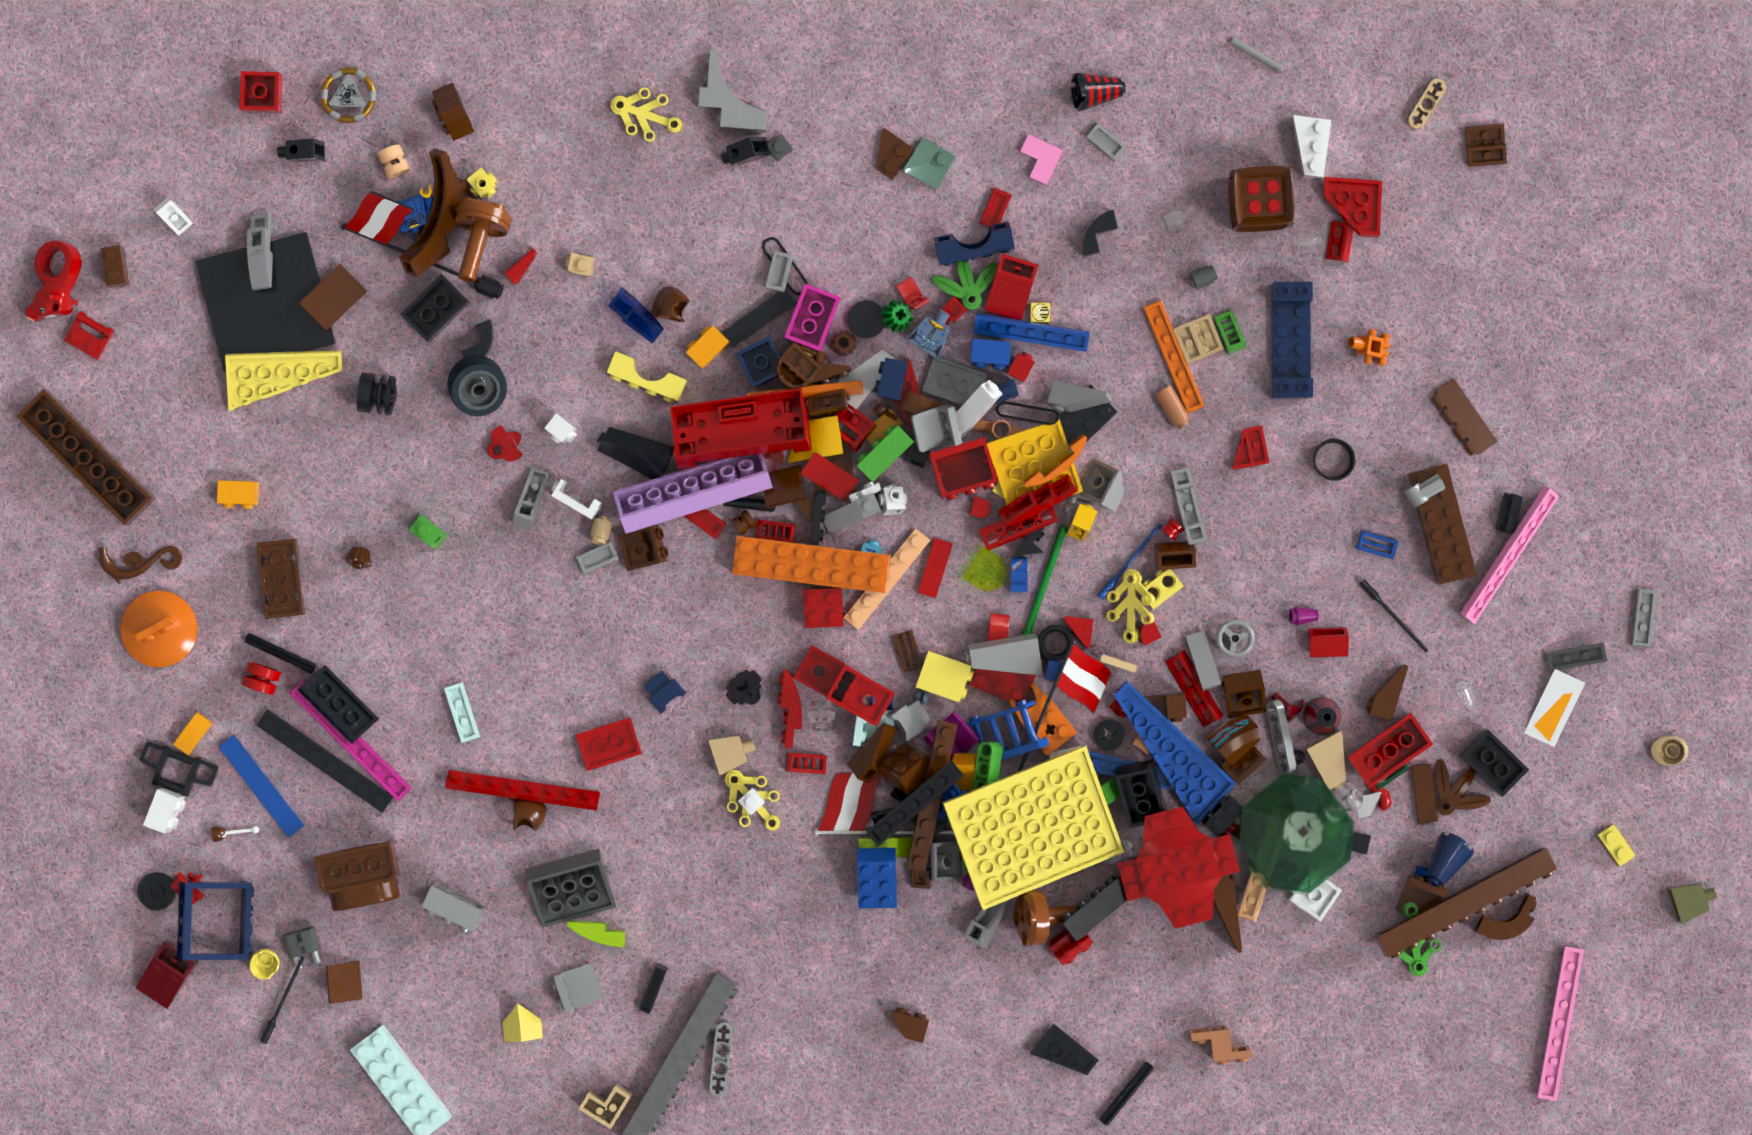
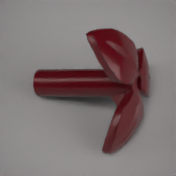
M1277 692L1271 697L1273 700H1280L1283 703L1288 715V723L1301 712L1304 705L1303 699H1301L1298 706L1290 705Z

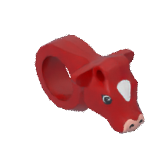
M54 240L46 242L39 248L34 262L36 274L43 287L37 291L33 302L25 310L26 318L33 322H39L46 318L70 315L72 305L77 306L79 302L70 296L82 267L79 251L75 246L65 241ZM61 250L65 258L64 268L57 276H53L50 269L51 259L55 253Z

